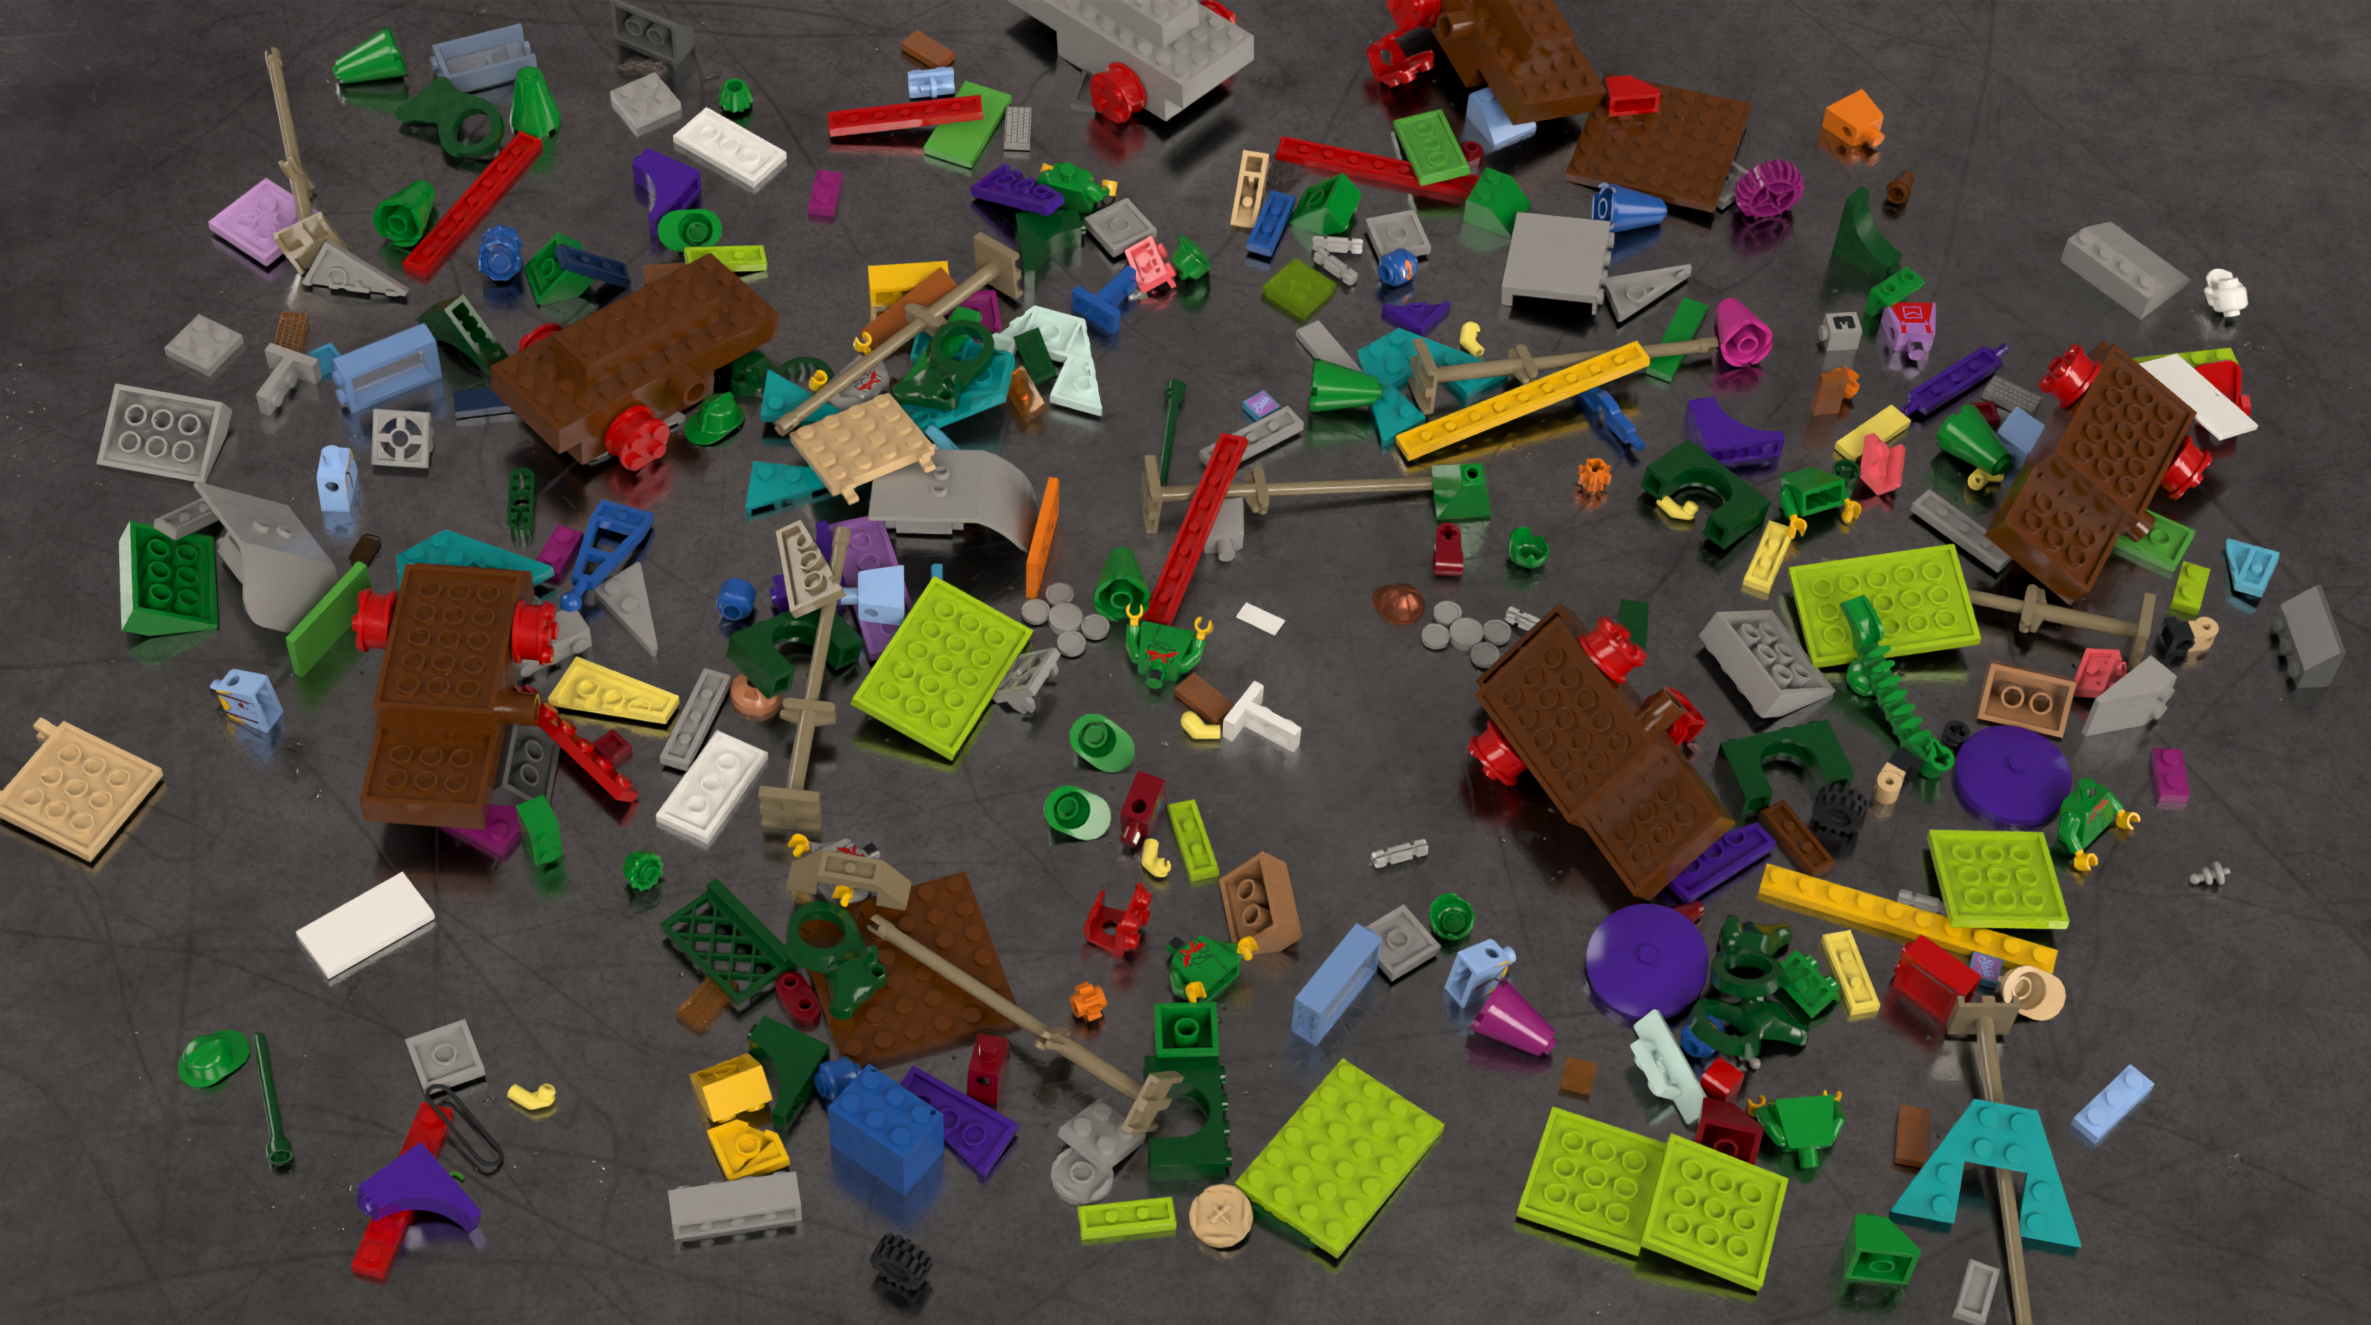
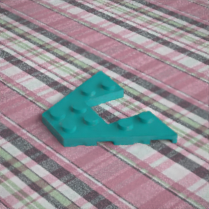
M1397 328L1358 350L1357 361L1363 373L1377 377L1378 383L1383 384L1381 400L1376 399L1375 405H1370L1375 417V426H1377L1381 438V447L1384 448L1395 442L1396 435L1425 424L1426 417L1396 389V387L1407 382L1408 378L1415 377L1410 367L1411 356H1417L1412 344L1413 339H1424L1437 367L1485 362V360L1401 328ZM1507 375L1447 383L1465 400H1468L1503 380Z
M924 331L915 336L910 355L912 365H915L932 338L931 335ZM968 337L952 360H971L980 354L983 345L974 342L972 337ZM996 349L993 363L986 372L965 389L957 409L951 412L915 405L900 406L922 433L926 434L924 431L930 425L939 429L1006 402L1015 358L1010 352Z
M768 370L760 421L774 423L787 412L797 408L813 396V394ZM825 403L802 420L799 426L811 425L823 420L827 416L835 415L842 411ZM753 461L746 513L749 514L752 509L772 503L776 506L788 499L796 500L812 495L813 491L826 488V486L810 466L802 467Z
M446 529L396 555L399 589L405 564L415 563L531 571L533 586L555 576L553 567Z
M1972 1099L1961 1117L1953 1124L1948 1134L1939 1146L1935 1148L1918 1174L1910 1181L1908 1187L1896 1203L1890 1208V1212L1954 1224L1965 1161L2024 1172L2025 1179L2018 1216L2021 1237L2081 1248L2080 1239L2038 1110Z

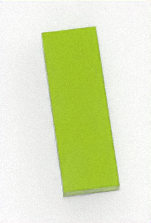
M763 245L684 247L686 265L712 253L732 272L767 270V260Z
M1195 799L1166 805V812L1190 882L1219 876V867Z
M1172 1196L1078 1206L1077 1208L1081 1240L1176 1230L1177 1226Z

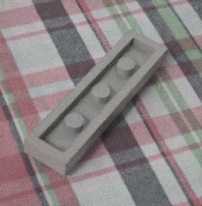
M1286 406L1233 433L1232 435L1246 437L1248 440V445L1240 462L1302 431L1304 422L1289 406ZM1216 443L1199 451V459L1206 466Z
M1930 489L1912 503L1910 511L1997 573L2013 560V558L1985 536L1987 531L1985 528Z
M707 668L703 669L660 755L661 764L688 771L731 686V675Z

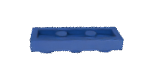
M1271 190L1247 241L1246 250L1269 257L1272 256L1295 206V196Z

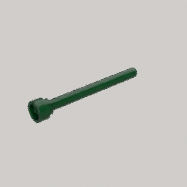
M1177 379L1168 380L1164 388V396L1168 404L1158 465L1161 486H1167L1178 404L1185 398L1186 384Z
M257 1032L253 1036V1043L270 1139L265 1147L269 1163L282 1164L293 1158L291 1142L283 1136L266 1037L262 1032Z

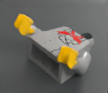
M863 332L862 339L866 344H862L855 337L853 347L856 351L864 352L865 355H868L872 352L870 348L872 339L869 333ZM858 355L827 383L826 373L822 370H817L814 377H811L809 380V388L813 391L821 390L865 356ZM883 361L828 402L840 411H845L851 406L865 403L878 395L891 394L889 384L891 378Z
M794 834L788 843V847L795 848L793 855L796 858H800L802 855L808 856L821 850L873 859L880 858V852L873 843H869L859 850L850 839L818 843L808 841L802 834ZM819 882L818 888L833 904L842 905L843 907L848 906V903L866 900L870 892L869 890Z

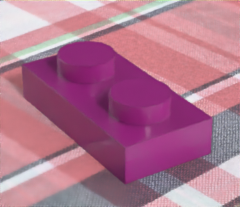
M817 170L808 205V214L835 216L843 182V172Z
M557 524L536 559L538 562L553 567L555 576L551 578L561 579L583 542V532Z
M2153 748L2151 760L2158 802L2187 803L2190 793L2182 749Z

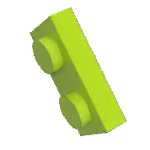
M2183 561L2169 608L2197 616L2210 569Z

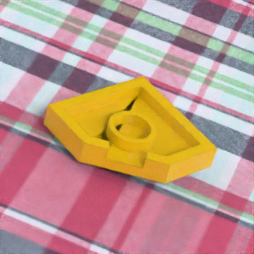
M737 1119L707 1130L708 1139L727 1181L740 1180L745 1176L760 1177L790 1165L789 1157L778 1133L767 1129L764 1132L749 1127L748 1123Z

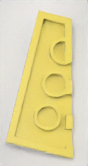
M576 656L548 697V703L556 707L667 724L680 704V699L678 695Z

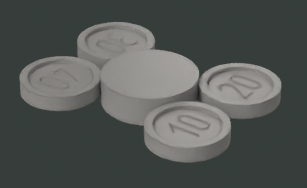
M1053 583L1046 589L1045 598L1047 603L1041 599H1031L1022 606V617L1027 623L1039 625L1048 620L1050 629L1060 635L1057 640L1059 652L1068 657H1075L1084 652L1086 647L1084 636L1091 640H1099L1106 637L1109 633V621L1104 616L1091 614L1083 619L1080 608L1071 604L1074 599V591L1066 583Z
M1451 601L1438 603L1433 612V617L1438 624H1429L1423 629L1421 639L1424 645L1431 649H1442L1450 641L1459 650L1471 651V660L1476 666L1490 668L1499 659L1500 655L1495 645H1503L1510 639V626L1502 620L1494 619L1488 621L1482 627L1474 619L1461 618L1462 610L1456 603Z

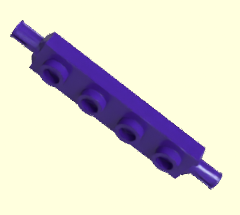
M2001 343L1994 349L1983 345L1908 392L1906 400L1909 402L1900 407V412L1906 417L1916 410L1925 416L1999 370L2002 365L2000 357L2009 353L2008 345L2005 346V343Z

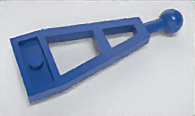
M604 499L600 500L590 516L571 578L574 587L571 591L564 593L559 599L561 610L573 612L581 609V596L586 589L593 591L644 539L654 522V513ZM598 527L628 535L613 553L592 548ZM587 561L601 564L591 575L584 574Z

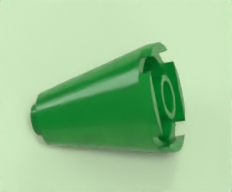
M389 26L382 28L335 59L336 65L332 66V69L338 81L342 79L344 84L407 75L403 56L395 43L396 39Z
M533 66L521 68L516 74L509 123L513 130L522 131L536 138L548 136L549 131L553 128L556 130L561 123V113L541 70Z
M417 180L381 201L373 213V224L377 232L383 238L387 236L393 240L392 244L396 246L410 247L415 245L424 234L436 197L433 186L424 180Z
M1314 358L1309 412L1375 405L1376 399L1381 400L1383 384L1378 383L1377 377L1321 358Z
M1966 404L1960 407L1963 410L1960 414L1956 416L1952 413L1944 421L1936 436L1940 440L1936 445L1941 450L1992 476L2002 475L2008 471L2011 466V454L1976 406Z
M1116 547L1108 553L1093 594L1096 611L1111 621L1118 622V618H1128L1126 609L1129 604V612L1133 616L1139 615L1140 604L1143 607V614L1149 607V589L1135 553L1127 547Z

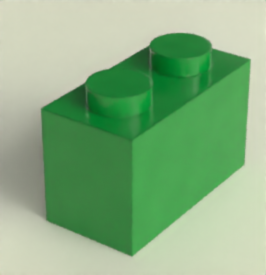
M541 795L516 805L521 839L535 866L552 862L557 857L562 856L563 849L558 820L545 796Z

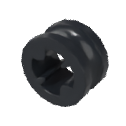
M1952 720L1944 727L1941 736L1942 742L1948 748L1960 749L1968 739L1970 730L1965 723ZM1953 733H1958V737H1953Z

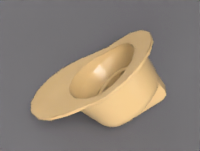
M2023 965L2010 969L2004 976H1999L1997 979L2001 983L2000 993L2005 1003H2010L2013 996H2019L2021 1006L2019 1014L2044 1021L2056 1016L2064 1006L2066 998L2065 987L2060 979L2038 968Z

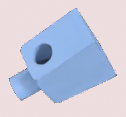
M2018 406L2012 411L1996 435L2011 454V464L2021 470L2045 425Z
M904 565L860 571L858 573V587L843 588L847 596L841 598V605H858V617L861 621L901 626L904 622Z

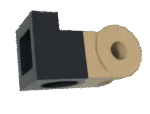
M2176 616L2164 618L2158 635L2167 655L2209 649L2218 633L2219 627L2216 621L2209 617H2200L2196 621L2178 622Z
M1898 747L1877 777V783L1873 790L1874 798L1882 804L1894 803L1905 780L1907 779L1914 783L1917 779L1924 761Z

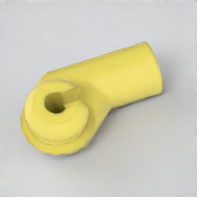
M1469 321L1461 328L1460 344L1472 356L1479 358L1485 350L1476 341L1477 332H1480V327L1477 323Z
M1977 468L1968 477V485L1973 490H1980L1988 482H2003L2004 474L1992 476Z
M1669 496L1664 497L1662 501L1657 500V505L1671 518L1692 520L1696 517L1695 513L1699 510L1698 505L1692 501H1686L1683 507L1677 505Z
M1187 711L1182 715L1181 725L1192 738L1220 739V725H1205L1193 711Z
M1146 839L1143 847L1142 866L1154 877H1165L1171 869V864L1168 860L1164 862L1165 858L1157 857L1158 841Z
M514 1084L508 1091L507 1096L526 1109L534 1110L550 1106L555 1100L556 1090L550 1084H543V1086L539 1087L538 1091L530 1093L519 1085Z

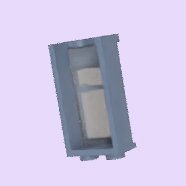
M521 23L432 45L434 56H430L433 71L439 72L437 73V78L447 77L454 87L462 92L516 79L517 72L523 67L533 66L537 68L536 56L534 53L531 54L528 40L524 41Z

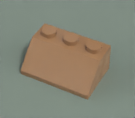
M1989 659L1982 685L1977 718L2063 738L2077 682L2074 678Z
M1262 851L1219 879L1232 942H1239L1244 937L1252 936L1259 947L1258 951H1251L1252 955L1280 952L1303 938L1286 862Z

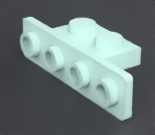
M1653 1009L1634 1025V1029L1640 1038L1630 1045L1635 1054L1634 1061L1646 1074L1649 1080L1648 1087L1657 1097L1674 1100L1686 1124L1693 1125L1698 1120L1703 1097L1707 1098L1662 1014L1659 1010Z

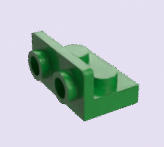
M1907 266L1870 289L1864 311L1873 317L1877 313L1883 312L1885 306L1890 308L1922 288L1925 281Z
M1796 949L1780 963L1789 979L1788 987H1781L1811 1019L1831 1001L1835 1000L1838 1002L1841 1000L1837 992L1840 986L1829 974L1823 977L1816 970L1820 965L1809 953L1803 956Z

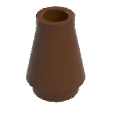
M1905 170L1889 182L1886 187L1887 198L1896 204L1906 202L1910 198L1915 175L1911 171Z

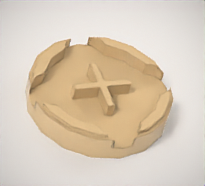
M1226 1184L1213 1185L1206 1188L1199 1197L1197 1196L1193 1200L1189 1211L1190 1226L1197 1238L1208 1246L1217 1248L1233 1246L1243 1240L1251 1229L1253 1222L1252 1206L1245 1194L1235 1186Z

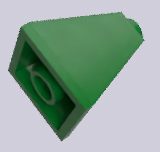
M1486 462L1431 465L1436 520L1490 517L1492 515Z

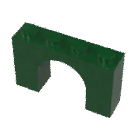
M1689 439L1647 466L1640 485L1660 501L1677 490L1688 486L1706 488L1717 494L1724 504L1709 514L1702 534L1722 549H1725L1762 523L1771 504L1768 498Z
M821 608L796 619L790 611H785L778 616L766 621H760L756 625L742 631H736L730 635L726 657L767 699L791 690L795 668L774 646L779 643L794 641L814 648ZM835 612L826 660L837 670L859 660L863 639Z
M1828 719L1809 721L1794 727H1782L1767 733L1759 732L1749 737L1728 739L1720 743L1716 757L1718 766L1741 815L1761 811L1769 807L1773 791L1761 767V763L1768 758L1786 756L1800 761L1810 771L1818 789L1822 786L1826 787L1827 784L1834 786L1835 783L1840 784L1842 787L1845 785L1851 786L1854 772Z
M1144 1056V1083L1150 1073L1176 1071L1184 1076V1079L1181 1083H1173L1167 1095L1171 1098H1183L1196 1103L1202 1108L1208 1119L1200 1131L1190 1136L1149 1138V1180L1225 1179L1226 1167H1232V1150L1225 1146V1139H1230L1229 1120H1223V1112L1228 1111L1227 1093H1221V1085L1226 1083L1225 1066H1219V1056L1157 1058V1056Z

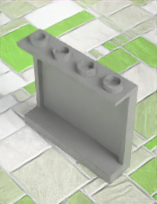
M1517 212L1502 282L1501 305L1512 306L1514 295L1592 303V315H1596L1598 304L1603 305L1604 289H1601V285L1606 286L1608 270L1604 269L1605 267H1610L1611 251H1608V248H1613L1615 233L1610 232L1611 221Z

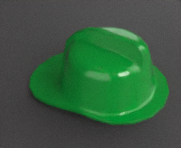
M676 210L663 216L658 225V235L665 247L672 251L684 252V247H713L716 245L722 235V225L716 214L709 210Z
M1178 234V246L1171 259L1177 268L1176 273L1181 280L1187 277L1197 280L1208 270L1212 271L1210 261L1205 252L1190 238Z
M730 391L724 394L713 393L708 395L702 401L700 410L686 421L684 427L685 436L695 444L707 445L715 443L743 423L745 419L744 410L740 405L736 404Z
M1089 713L1079 717L1070 729L1069 741L1072 749L1098 769L1116 773L1124 770L1131 764L1135 755V745L1131 736L1107 717Z
M1065 785L1058 787L1050 793L1045 801L1044 815L1048 824L1054 829L1078 839H1096L1104 834L1110 826L1111 812L1106 801L1098 795L1076 786Z
M230 1029L198 1036L186 1045L178 1063V1074L181 1080L190 1087H209L238 1069L247 1061L250 1055V1043L246 1036Z

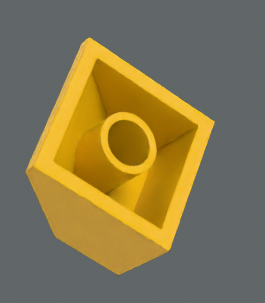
M748 1053L689 1075L706 1115L713 1122L724 1123L731 1121L736 1117L735 1114L745 1110L748 1112L760 1110L765 1107L766 1102L773 1100L762 1065Z

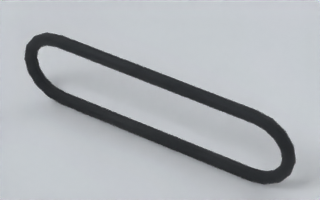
M443 1084L430 1085L425 1091V1099L480 1164L487 1167L498 1166L502 1162L504 1154L497 1142L448 1086ZM433 1089H443L449 1093L498 1151V1160L487 1162L479 1157L431 1100L430 1092Z

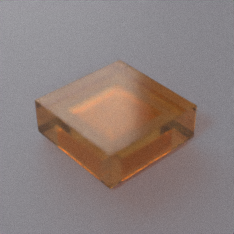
M1567 1056L1560 1088L1590 1095L1597 1064Z

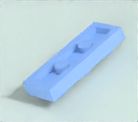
M2130 1064L2073 1118L2071 1125L2096 1144L2152 1090L2154 1083Z

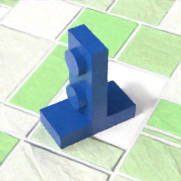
M1128 265L1096 295L1078 285L1072 290L1071 309L1109 333L1114 334L1120 327V310L1117 307L1126 296H1131L1137 287L1136 270Z

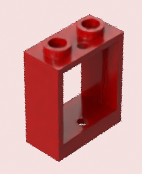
M1922 934L1914 942L1908 941L1899 954L1902 958L1893 970L1896 976L1892 985L1947 1023L1957 996H1964V1002L1971 1003L1982 976ZM1914 965L1917 966V967H1918L1919 969H1921L1922 971H1924L1925 973H1927L1929 976H1931V977L1934 978L1935 980H1937L1939 983H1941L1942 985H1944L1945 987H1947L1949 990H1951V991L1953 992V994H1952L1950 991H1948L1947 989H1945L1944 987H1942L1940 984H1938L1937 982H1935L1934 980H1932L1930 977H1928L1927 975H1925L1924 973H1922L1921 971H1919L1917 968L1914 967Z

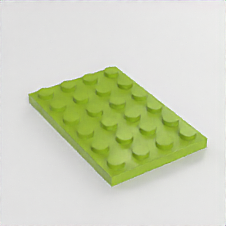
M1954 544L1794 566L1788 569V576L1812 667L1820 668L1847 664L1858 658L1856 651L1852 647L1851 628L1840 604L1864 594L1876 611L1883 626L1884 637L1878 644L1879 646L1890 645L1891 648L1890 651L1883 654L1884 658L1980 645L1981 636Z
M934 576L852 698L851 705L944 757L953 760L1014 661L1028 643L1033 630Z
M1342 1058L1238 1178L1234 1186L1250 1197L1253 1203H1259L1264 1207L1265 1211L1268 1213L1272 1212V1215L1279 1220L1287 1222L1311 1238L1310 1241L1338 1259L1440 1136L1445 1124Z

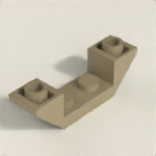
M821 850L792 861L786 889L816 895L819 882L877 892V906L906 910L912 882L884 860Z

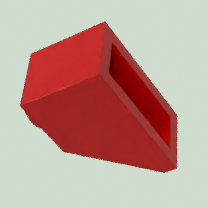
M1631 75L1605 77L1604 88L1607 92L1604 95V101L1609 117L1659 112L1661 96L1659 89Z

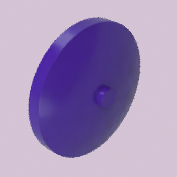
M1993 726L1974 733L1961 746L1954 764L1955 783L1966 803L1985 818L2008 826L2026 827L2050 820L2061 811L2062 802L2071 790V770L2061 751L2045 737L2021 727Z
M1638 904L1622 908L1612 913L1600 923L1589 941L1586 969L1593 991L1601 1002L1615 1013L1639 1021L1653 1009L1660 1011L1664 1019H1668L1683 1012L1700 995L1708 973V952L1705 941L1698 929L1681 913L1661 905Z

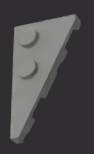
M330 239L325 241L302 282L308 286L318 284L329 286L328 288L331 289L344 288L347 291L370 293L371 291L386 293V296L394 297L399 295L405 297L410 290Z
M1687 264L1607 277V284L1603 288L1617 321L1625 320L1690 277L1691 265Z
M637 562L598 585L594 589V596L642 647L654 657L657 655L658 645L642 567Z

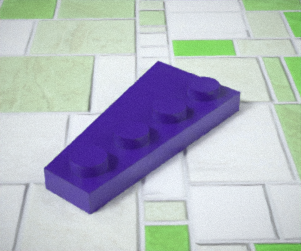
M1003 163L970 187L972 197L1019 208L1024 211L1039 213L1044 216L1054 213L1058 207L1064 204L1062 193L1045 184L1038 185L1036 179L1032 177L1026 179L1021 171L1017 169L1010 170L1009 165Z
M1757 822L1726 832L1667 886L1684 904L1689 903L1774 850L1777 842Z
M913 1065L900 1083L902 1087L943 1114L944 1141L985 1179L1018 1131V1123Z

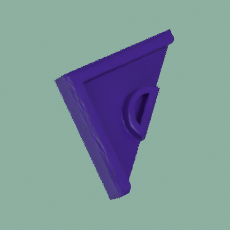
M1444 301L1442 304L1426 305L1427 302L1406 303L1405 306L1394 307L1384 304L1382 306V313L1415 334L1422 336L1450 309V302Z

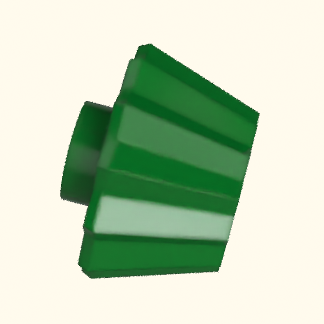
M730 78L728 81H725L718 95L719 106L724 107L725 111L730 110L733 113L737 111L743 112L744 109L750 108V104L754 100L747 83L738 78Z
M637 850L626 856L622 871L632 888H637L642 892L644 889L650 890L653 884L658 883V878L663 874L661 869L664 863L661 862V855H656L651 851Z

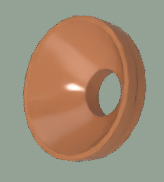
M742 672L733 679L730 687L731 702L737 710L744 714L758 716L770 713L782 701L783 693L767 699L757 688L750 687L747 684L748 678Z

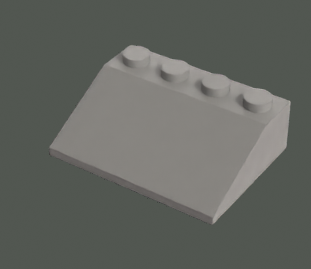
M2111 221L2084 227L2070 237L2066 242L2060 260L2140 320L2191 281L2190 278Z
M115 384L96 464L184 481L206 483L226 438L232 409L222 402Z
M1772 610L1716 612L1699 635L1706 649L1714 655L1721 664L1722 670L1731 677L1737 685L1738 691L1745 695L1752 704L1753 710L1762 718L1781 717L1833 695L1836 691L1817 667H1812L1809 656Z

